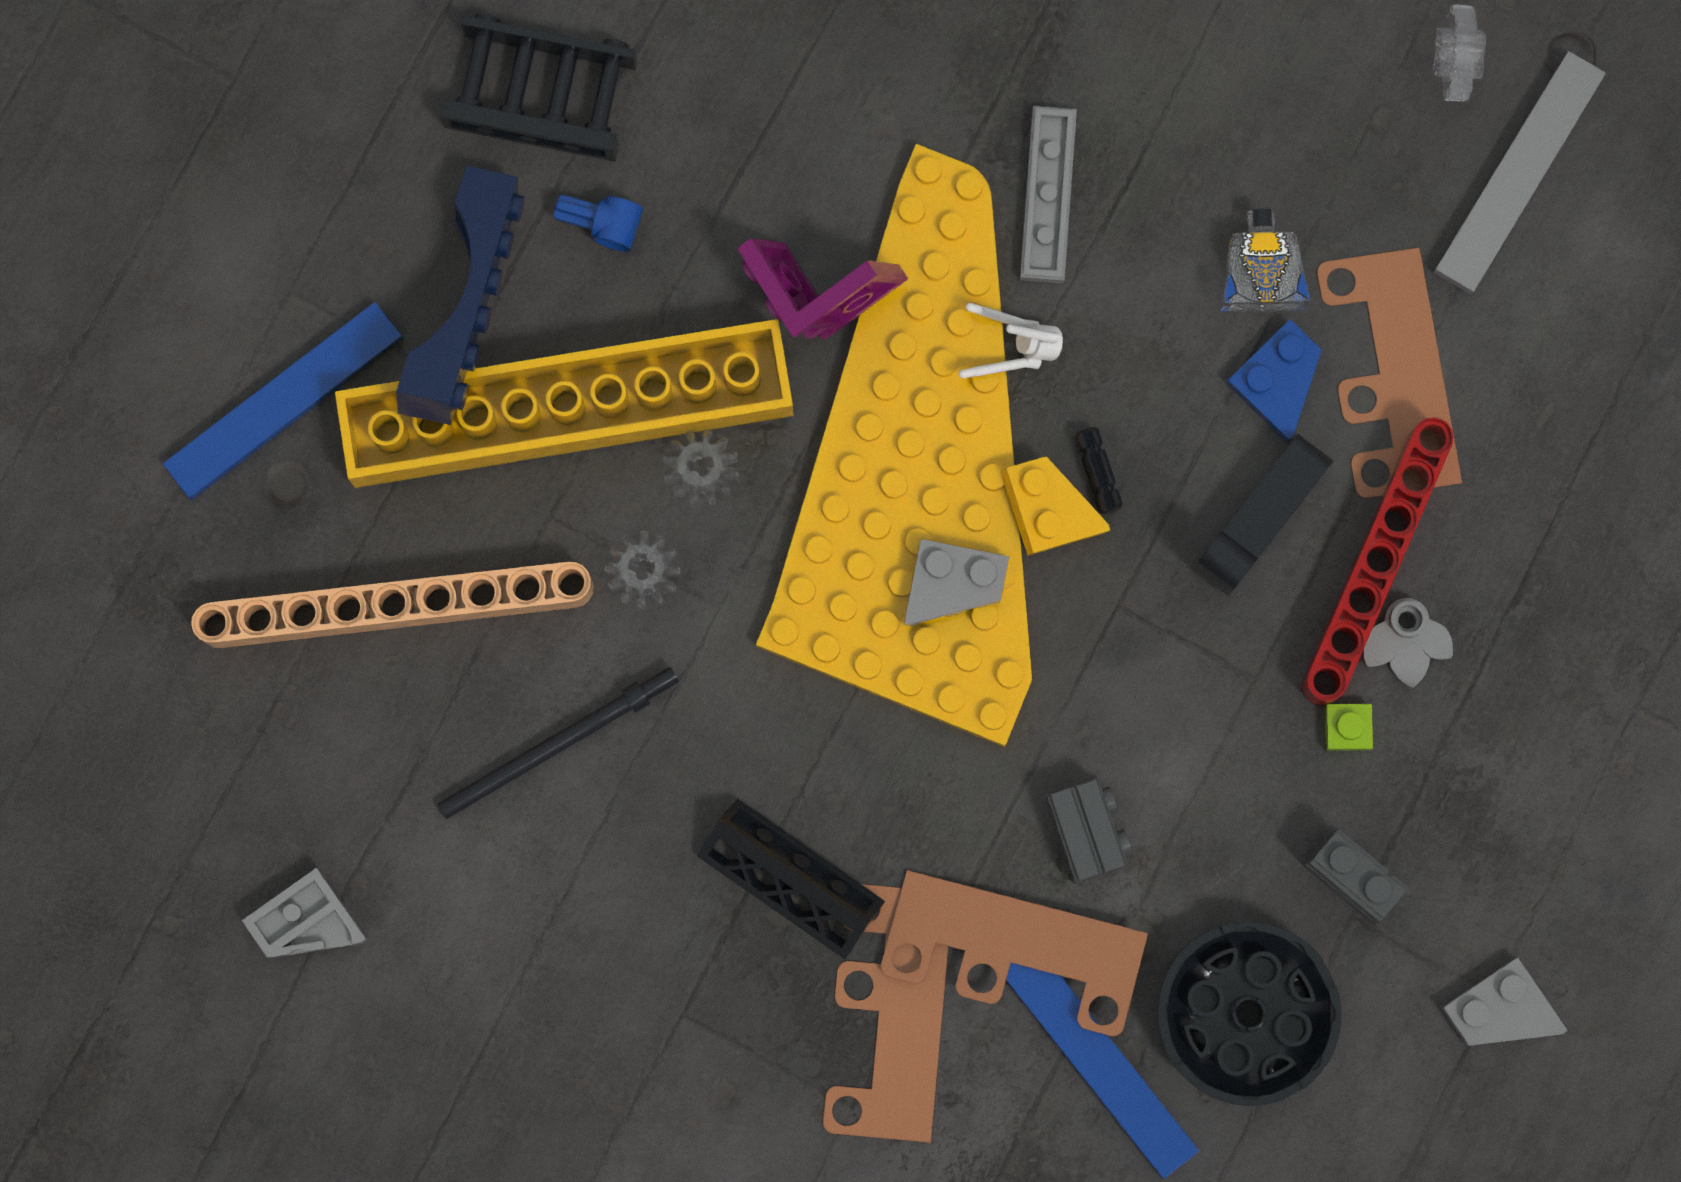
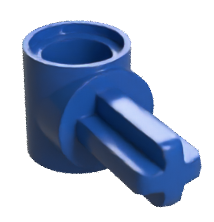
M561 195L555 204L554 218L561 222L592 230L591 237L593 240L604 247L622 252H630L644 209L632 201L619 197L607 196L605 200L602 199L599 205Z

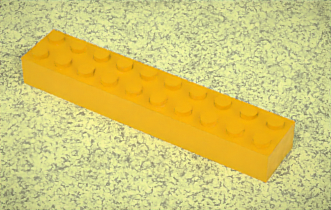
M777 319L476 368L474 372L467 371L464 383L468 384V393L463 410H455L451 425L398 414L396 390L399 381L335 391L347 476L355 488L794 416L779 320Z

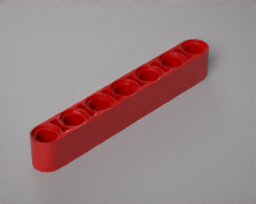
M1426 418L1412 430L1388 481L1302 680L1303 694L1308 701L1315 705L1331 704L1340 698L1346 691L1452 447L1453 431L1449 424L1440 418ZM1423 431L1435 433L1440 440V449L1430 451L1424 448L1420 443V433ZM1413 471L1419 474L1423 481L1422 490L1411 491L1406 488L1402 481L1403 472ZM1388 511L1400 513L1406 523L1404 531L1396 532L1389 529L1385 524V513ZM1378 551L1385 555L1388 561L1386 572H1375L1369 567L1367 563L1369 552ZM1359 591L1368 596L1371 604L1369 612L1359 613L1352 609L1349 602L1352 592ZM1344 632L1351 637L1353 642L1351 653L1342 654L1333 648L1331 642L1333 633ZM1324 672L1333 677L1336 685L1333 694L1324 695L1316 690L1313 682L1316 673Z

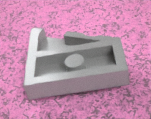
M921 539L904 626L911 627L939 617H948L960 614L965 610L1000 603L1009 556Z
M318 868L312 870L241 920L267 958L358 945L368 940Z

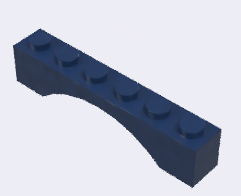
M466 166L455 200L456 226L465 242L471 262L467 285L458 306L446 323L426 342L408 353L396 390L398 414L451 425L455 410H463L468 393V384L464 383L467 371H475L479 358L480 346L475 345L478 333L485 334L487 332L490 322L491 307H487L490 295H498L501 285L502 270L498 269L501 258H509L514 234L509 232L512 221L519 222L523 212L525 197L518 195V177Z

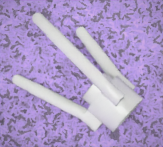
M973 303L966 304V310L1008 324L1006 331L1017 335L1016 347L1024 355V358L962 369L958 373L960 378L977 377L1021 368L1039 369L1042 360L1053 361L1060 355L1063 339L1058 327L1041 325L1038 321L1022 319Z

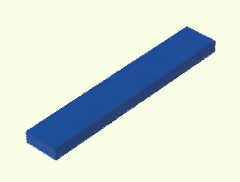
M374 302L163 463L164 467L192 501L402 341V335L376 302Z
M1010 963L1006 982L1160 1177L1165 1179L1199 1152L1195 1144L1111 1038L1105 1034L1083 1029L1078 1024L1077 1016L1081 1001L1060 975ZM1089 1012L1090 1018H1091L1096 1024H1099V1023L1095 1020V1018L1092 1016V1014Z

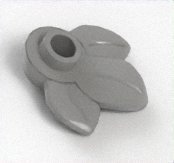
M1402 598L1396 600L1388 607L1385 612L1384 622L1373 627L1363 650V659L1367 667H1377L1389 662L1390 669L1396 678L1407 687L1413 688L1426 675L1430 658L1436 660L1452 658L1453 643L1446 627L1431 620L1427 609L1421 602L1412 598ZM1407 613L1412 616L1414 620L1412 628L1405 629L1400 626L1398 622L1400 614Z

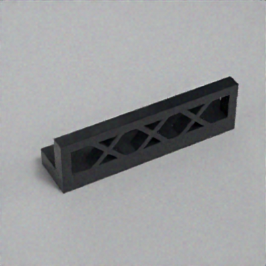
M736 799L718 820L697 855L701 860L844 959L850 954L865 929L885 903L879 896L739 799ZM720 838L735 848L738 859L729 860L714 850ZM753 868H764L770 872L775 885H765L757 880ZM790 894H801L810 901L813 911H802L796 907ZM828 920H839L853 930L847 941L831 931Z

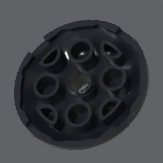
M1230 923L1216 927L1195 938L1172 962L1165 975L1159 994V1032L1164 1048L1173 1065L1199 1091L1222 1102L1235 1105L1259 1106L1272 1104L1306 1088L1321 1074L1328 1064L1337 1045L1341 1028L1340 996L1337 985L1335 986L1332 976L1323 962L1324 960L1299 936L1286 929L1267 923ZM1243 1001L1254 1003L1259 1010V1019L1252 1027L1243 1026L1237 1019L1236 1008Z

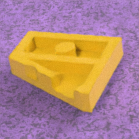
M1047 456L1001 470L1027 556L1110 531L1109 524Z

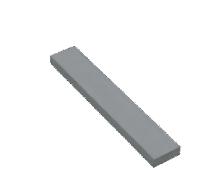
M1570 51L1566 53L1433 272L1434 274L1466 293L1473 294L1606 72Z

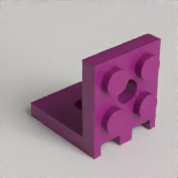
M750 238L737 248L744 259L742 267L746 275L754 283L761 286L767 296L765 304L768 310L777 320L783 321L793 338L803 333L808 339H813L819 334L823 340L828 339L908 280L899 264L867 260L818 296L784 242Z

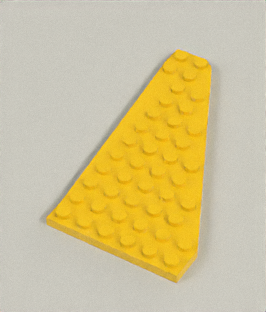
M916 144L899 183L876 262L899 264L908 280L859 316L776 595L757 640L756 647L1005 748L1032 681L1020 531L1001 474V470L1014 466L1006 371L968 378H960L958 376L959 371L962 369L1005 361L1002 322L966 310V304L973 303L1001 312L992 197L987 181L976 168ZM921 539L1009 556L1000 603L965 610L960 614L948 617H939L911 627L904 626Z

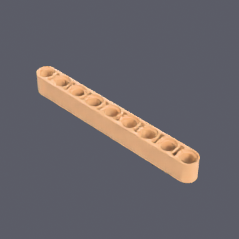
M562 562L210 602L196 609L192 616L191 626L195 635L207 645L213 648H227L577 608L585 605L593 595L594 585L589 572L583 565L577 562ZM575 574L584 579L582 591L573 596L562 593L560 587L563 579L568 575ZM527 579L535 580L540 585L537 596L528 601L517 598L516 589L518 585ZM483 584L494 587L495 595L489 604L480 606L472 602V593L475 588ZM439 589L448 591L450 601L444 609L433 611L428 608L427 601L432 592ZM395 594L403 596L405 607L402 612L395 616L384 614L383 604L389 596ZM350 599L359 601L360 612L356 618L350 621H343L339 618L338 613L342 603ZM303 605L314 606L316 612L313 621L305 626L296 625L294 621L296 610ZM268 610L271 616L269 625L264 630L252 631L250 628L251 616L256 611ZM214 615H223L226 621L223 632L216 636H208L205 631L208 619Z

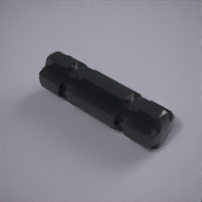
M1091 427L1076 433L1075 439L1079 452L1084 453L1082 461L1092 492L1097 493L1095 501L1098 511L1101 514L1115 512L1121 509L1122 500L1118 489L1114 490L1113 487L1116 481L1105 449L1101 450L1100 447L1103 441L1099 429Z

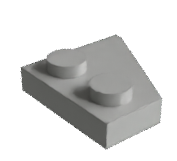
M1518 957L1512 959L1441 1007V1010L1466 1046L1562 1035L1568 1031Z

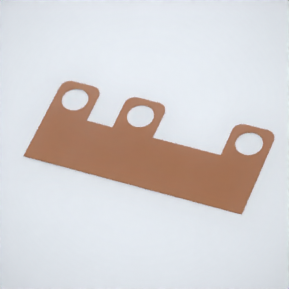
M1420 247L1326 261L1320 264L1317 270L1321 297L1324 303L1329 306L1367 301L1380 374L1345 379L1338 387L1342 415L1348 423L1356 424L1388 419L1393 448L1361 452L1356 454L1351 461L1356 491L1364 498L1382 496L1388 484L1387 481L1385 485L1374 488L1364 483L1361 477V469L1367 461L1373 459L1383 461L1389 468L1390 479L1408 436L1421 421L1432 417L1440 418L1447 422L1452 429ZM1337 268L1349 270L1355 277L1353 291L1345 296L1333 294L1327 286V278L1330 272ZM1367 386L1374 391L1376 405L1372 411L1360 414L1350 408L1348 395L1353 388ZM1430 431L1420 433V443L1424 448L1430 451L1440 449V440L1435 433ZM1454 439L1434 488L1462 483ZM1413 471L1403 472L1402 481L1406 488L1411 491L1422 489L1423 481L1419 474Z
M907 870L881 962V970L884 975L890 978L913 984L921 983L927 976L935 943L965 950L956 982V990L963 997L984 1003L994 1004L1001 999L1010 963L1086 982L1077 1016L1078 1024L1086 1030L1109 1036H1117L1123 1031L1148 933ZM900 945H914L921 953V964L911 973L900 972L893 965V953ZM977 964H987L996 972V984L992 990L986 993L975 992L970 988L967 981L968 972ZM1108 996L1117 1003L1118 1016L1114 1022L1108 1025H1099L1090 1018L1089 1006L1095 998Z
M861 884L885 901L878 917L868 925L864 932L886 934V948L902 888ZM935 943L927 976L923 982L918 984L887 977L881 970V964L845 961L839 965L835 989L836 1003L843 1008L879 1011L872 1089L843 1086L831 1087L825 1096L823 1118L824 1128L828 1132L931 1143L948 946ZM911 944L900 945L895 949L892 956L893 965L903 973L915 971L920 966L922 960L919 949ZM863 971L871 977L873 990L866 999L854 1000L846 994L844 981L850 973ZM843 1096L855 1098L862 1108L860 1119L850 1126L839 1124L832 1114L834 1103Z

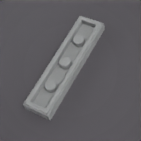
M1033 106L1020 281L1064 284L1077 109Z

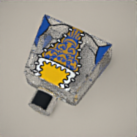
M1272 209L1248 211V233H1235L1229 242L1220 312L1304 311L1309 303V292L1296 234L1294 232H1275L1274 210Z

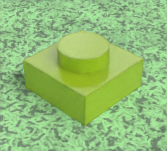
M1372 704L1325 705L1326 751H1371L1373 749Z

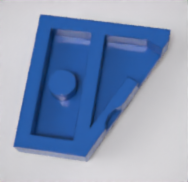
M1289 319L1226 384L1280 437L1289 442L1294 436L1322 349Z

